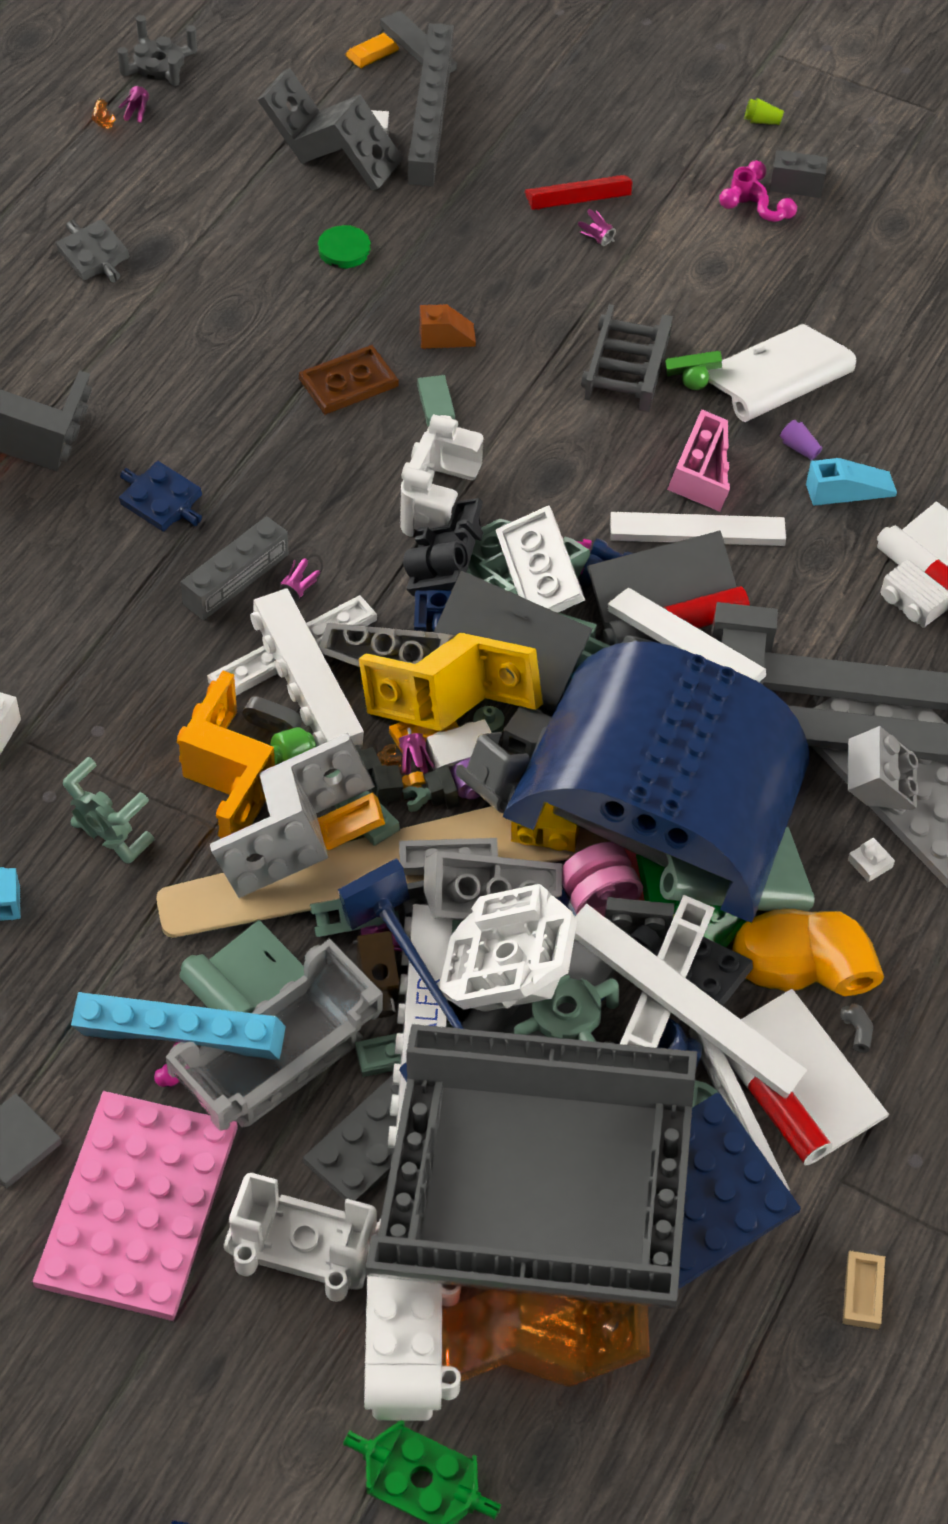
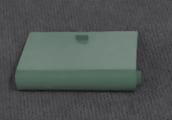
M786 827L757 908L759 911L769 912L775 909H798L809 912L814 905V893L810 887L789 827ZM666 853L669 864L664 869L660 880V891L663 898L681 901L683 895H686L704 904L722 906L731 882L730 880Z

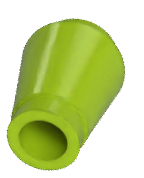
M756 98V100L749 99L744 119L750 120V123L780 125L783 110L759 98Z

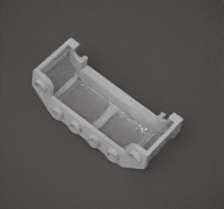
M329 939L322 945L313 946L306 953L304 976L295 982L287 983L280 990L279 994L269 1001H262L252 1012L253 1014L276 1016L286 1026L280 1060L245 1056L206 1046H201L199 1049L194 1042H180L166 1056L168 1073L172 1078L176 1077L208 1112L211 1122L220 1131L228 1130L232 1121H237L241 1127L250 1126L354 1049L355 1042H359L363 1038L358 1032L361 1026L370 1019L376 1020L382 1012L383 993Z

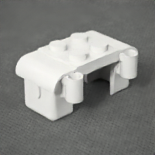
M432 416L427 431L424 432L420 443L416 442L413 446L411 462H406L402 471L400 527L404 534L412 537L414 529L418 530V528L427 526L430 529L448 526L451 518V509L458 493L453 489L432 484L435 471L468 480H475L482 465L483 435L481 433L459 428L458 421L453 420L450 416Z
M248 1173L244 1176L229 1217L230 1229L224 1242V1249L234 1256L235 1269L241 1276L252 1275L259 1264L325 1283L327 1298L338 1302L346 1297L348 1289H361L367 1275L365 1267L371 1235H378L381 1219L377 1222V1211L374 1206L350 1199L345 1201L344 1212L282 1194L279 1198L277 1179Z
M367 1276L364 1408L373 1409L375 1419L427 1421L432 1417L433 1410L441 1409V1398L452 1400L458 1396L461 1378L459 1371L452 1366H442V1305L450 1307L458 1303L460 1299V1286ZM445 1382H452L453 1384L448 1385Z

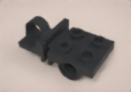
M480 498L455 502L448 526L431 529L428 526L418 528L417 532L421 536H416L415 541L419 544V547L408 549L403 558L405 571L410 577L406 590L412 596H415V591L453 590L461 570L467 573L475 540L481 541L483 536L479 517L483 501Z
M639 925L630 937L658 956L663 944L660 937L651 928ZM703 937L686 979L723 1006L751 972L753 963L751 959Z

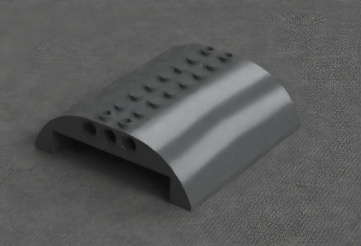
M411 1024L406 1050L407 1083L378 1235H371L365 1267L367 1276L676 1309L697 1052Z

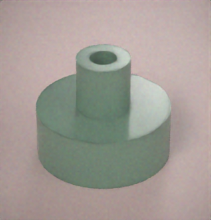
M484 706L475 712L473 722L485 719L492 733H502L504 729V714L500 709L493 706Z

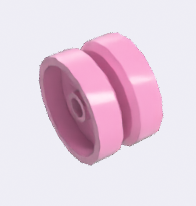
M602 842L589 846L574 854L562 867V885L566 893L571 897L570 902L576 914L587 903L604 916L608 897L638 900L643 892V885L637 873L631 867V861L625 849L613 842Z

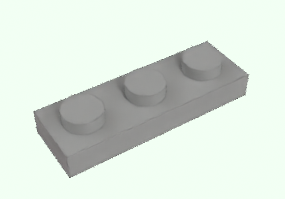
M497 838L399 841L400 863L404 868L405 875H424V861L436 851L498 857Z

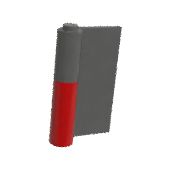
M721 530L587 566L605 628L602 632L603 640L609 646L622 643L626 635L655 641L652 637L608 611V603L628 587L698 629L713 625L717 602L750 606L745 589L741 586H736Z

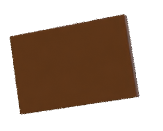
M373 345L299 372V380L324 415L399 387V379Z

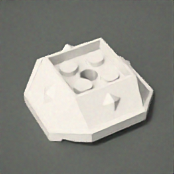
M541 884L479 897L471 908L473 912L459 924L450 937L439 986L445 998L463 1010L474 1008L483 1012L500 1008L508 1009L511 1006L552 999L560 978L569 972L577 919L572 911L553 897Z

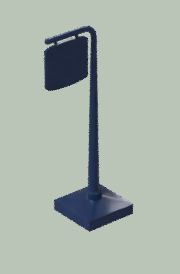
M395 858L338 889L345 919L350 928L354 930L376 917H381L452 1027L464 1029L392 911L393 908L410 899L404 868L399 860ZM406 1061L399 1071L407 1083Z

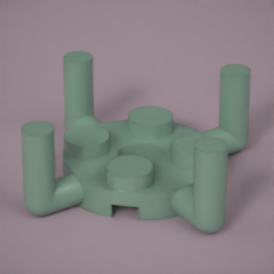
M87 757L63 780V786L73 798L71 805L76 806L72 810L71 825L74 828H82L93 839L99 835L106 840L102 844L103 846L114 849L124 863H132L155 840L150 832L145 831L130 847L124 842L132 831L128 821L149 800L145 794L139 792L119 812H115L112 808L113 803L105 793L99 791L97 794L84 791L78 783L97 766L92 758Z
M564 975L560 978L552 999L532 1002L533 1017L516 1025L514 1034L529 1035L539 1030L547 1037L596 1042L591 1032L600 1024V999L605 997L608 1008H617L619 1006L618 982L615 979H609L593 986L585 979L581 978L580 981L570 978V975ZM562 1003H571L576 1007L573 1012L568 1014L557 1010L558 1006Z

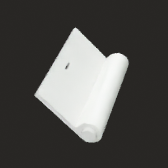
M801 324L722 360V368L708 370V382L732 396L735 414L741 421L746 422L853 372L856 357L851 350L807 325Z

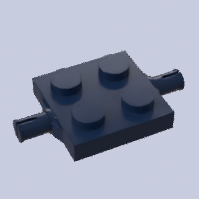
M157 460L145 473L139 476L128 468L121 472L120 478L131 484V486L119 496L120 504L164 532L181 518H184L194 526L201 522L202 516L191 510L192 504L202 495L201 487Z

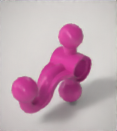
M757 160L749 163L748 167L737 168L733 174L731 187L723 190L719 196L720 204L727 209L736 207L739 202H748L749 200L758 203L757 210L760 217L770 222L789 219L797 211L796 203L790 198L780 200L777 204V211L768 209L769 196L767 195L766 188L759 182L766 175V166Z

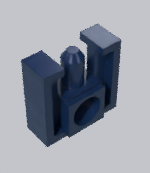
M415 591L414 631L426 632V623H432V631L434 632L452 591Z

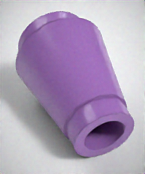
M792 420L780 434V438L784 440V445L808 457L810 460L816 458L822 450V447L802 422L798 423L796 420Z

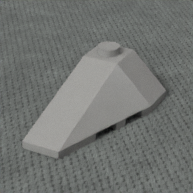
M436 851L424 861V894L433 918L464 920L473 912L471 908L479 897L541 884L555 898L562 896L561 863Z

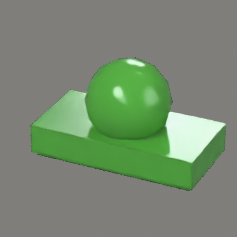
M721 351L674 357L665 360L667 376L682 374L684 385L691 390H700L707 385L709 381L708 370L722 368Z

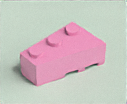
M701 409L667 490L719 512L721 511L730 491V483H728L729 462H727V450L729 448L728 420Z

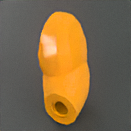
M771 910L754 917L752 923L748 921L744 923L736 933L733 941L732 951L752 960L753 969L746 979L758 986L782 991H789L790 989L795 991L817 982L842 996H851L868 992L880 985L884 980V974L870 938L857 921L841 911Z

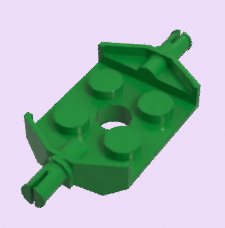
M402 1419L375 1437L374 1440H368L351 1430L344 1440L343 1446L363 1454V1460L366 1461L367 1494L427 1524H456L467 1513L473 1514L474 1510L495 1520L497 1513L500 1511L502 1504H498L478 1492L477 1456L473 1455L472 1459L429 1439L405 1427V1421ZM417 1471H426L431 1475L433 1481L425 1488H418L412 1484L411 1476Z

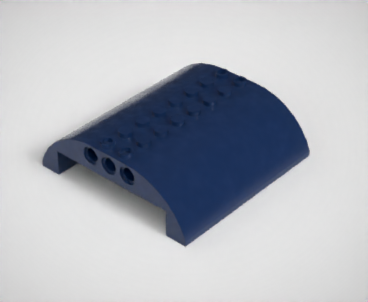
M641 641L619 643L599 650L579 664L504 811L503 817L534 830L546 803H549L731 881L720 910L752 923L810 761L809 748L805 733L787 704L758 681L736 672L730 667L712 662L702 655L693 654L671 645Z

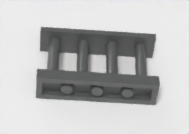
M609 304L606 315L601 314L598 331L601 332L589 372H583L581 387L585 388L584 400L590 401L593 388L597 387L636 395L635 398L640 399L639 410L650 412L671 336L673 316L662 314L660 325H654V327L614 320V305ZM610 330L649 337L655 343H649V346L608 337ZM605 349L645 356L646 360L650 361L649 363L644 362L642 365L603 357ZM599 368L639 375L641 379H644V382L639 381L638 384L599 377L597 374Z

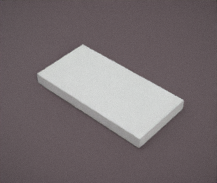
M549 505L495 530L518 596L557 613L585 601L562 535Z

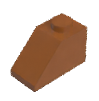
M447 304L420 305L419 332L421 349L476 347L474 323Z

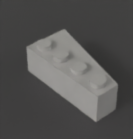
M327 623L319 648L322 654L360 667L359 658L366 653L416 664L456 635Z

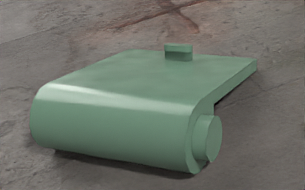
M258 920L212 958L208 959L204 954L191 955L186 958L181 964L179 975L182 981L207 1008L252 1013L259 1003L264 1000L269 1001L279 994L280 990L287 983L295 982L304 976V966Z

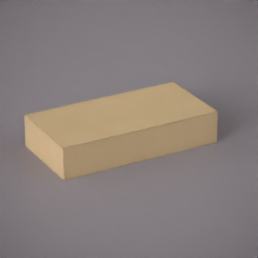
M849 1251L846 1264L842 1324L879 1330L882 1319L885 1256Z

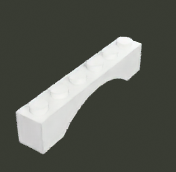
M683 895L657 957L686 978L715 908ZM642 991L620 1044L657 1048L671 1012Z

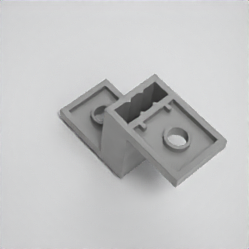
M348 733L260 772L270 817L210 843L212 854L238 898L328 858L316 813L374 788L372 778ZM330 769L340 770L339 774L333 778L324 776L325 772ZM258 853L260 855H263L262 858L256 862H249L246 860V858L251 854Z

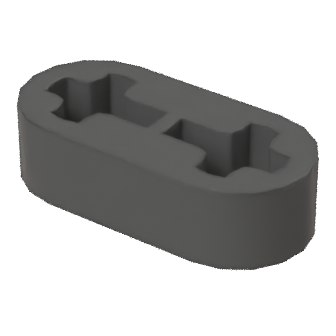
M257 696L251 697L242 711L244 718L248 722L273 733L300 727L302 724L300 715L294 710Z

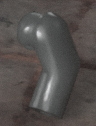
M852 1003L850 1006H844L840 1012L841 1019L846 1024L852 1023L856 1029L853 1049L861 1053L868 1052L872 1039L873 1023L862 1006Z

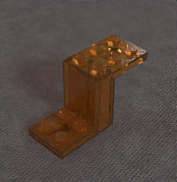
M491 1289L442 1310V1366L456 1368L460 1373V1382L499 1366L507 1365L570 1387L650 1357L648 1306L595 1300L581 1302L574 1298ZM618 1322L619 1325L613 1332L614 1326Z

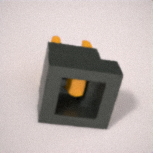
M398 765L373 766L371 778L374 788L370 789V792H373L378 797L380 804L387 807L388 802L400 801L404 788L410 786L419 788L426 782L423 772H413L401 778Z

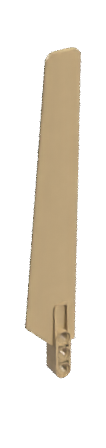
M493 806L401 828L400 831L375 846L365 837L346 842L331 850L326 849L327 859L241 898H238L225 874L220 873L164 887L157 893L156 900L162 931L166 936L175 938L311 911L310 904L339 899L338 889L395 858L400 862L399 841L497 838L498 857L551 863L568 860L574 854L589 846L611 841L580 827L575 852L558 851L547 847L526 846L511 842V820L504 818V813H500ZM405 875L407 883L424 880V875Z

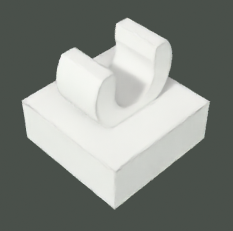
M874 838L850 852L848 861L867 882L893 868L895 862Z

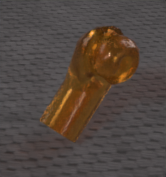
M98 99L95 102L91 119L101 128L109 129L114 125L115 115L112 113L109 116V111H106L107 102L103 99Z

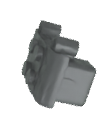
M544 727L542 729L535 750L538 747L547 727ZM501 732L481 734L477 738L467 768L463 765H457L456 775L498 812L504 813L528 766L529 755L527 753L508 754L498 745L502 735Z

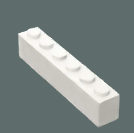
M286 588L254 599L253 613L250 614L253 627L256 631H261L265 650L268 654H273L277 673L281 678L285 677L288 683L287 689L293 702L297 701L301 707V718L306 726L310 725L312 728L316 746L348 733L354 746L359 745L362 748L364 731L288 589Z

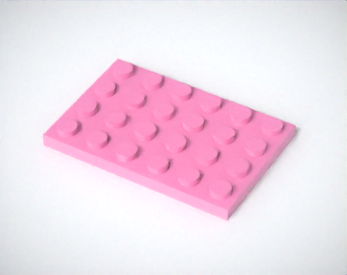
M103 1091L32 1281L34 1287L174 1321L237 1131V1122L232 1121L228 1130L220 1131L211 1122L210 1115Z

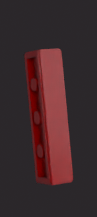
M620 175L526 189L525 194L531 209L534 210L631 195L633 182L631 178Z

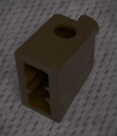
M391 931L357 936L358 968L383 993V1010L377 1018L393 1016L395 1014L394 1001L399 999V978Z

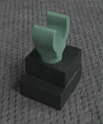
M448 765L424 774L426 788L410 786L403 789L404 799L416 798L407 803L410 812L419 810L430 799L433 807L445 803L448 809L460 806L458 791Z

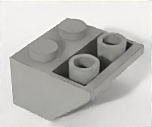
M881 726L850 738L848 741V791L867 806L906 810L917 808L919 789L917 785L918 759L916 755Z

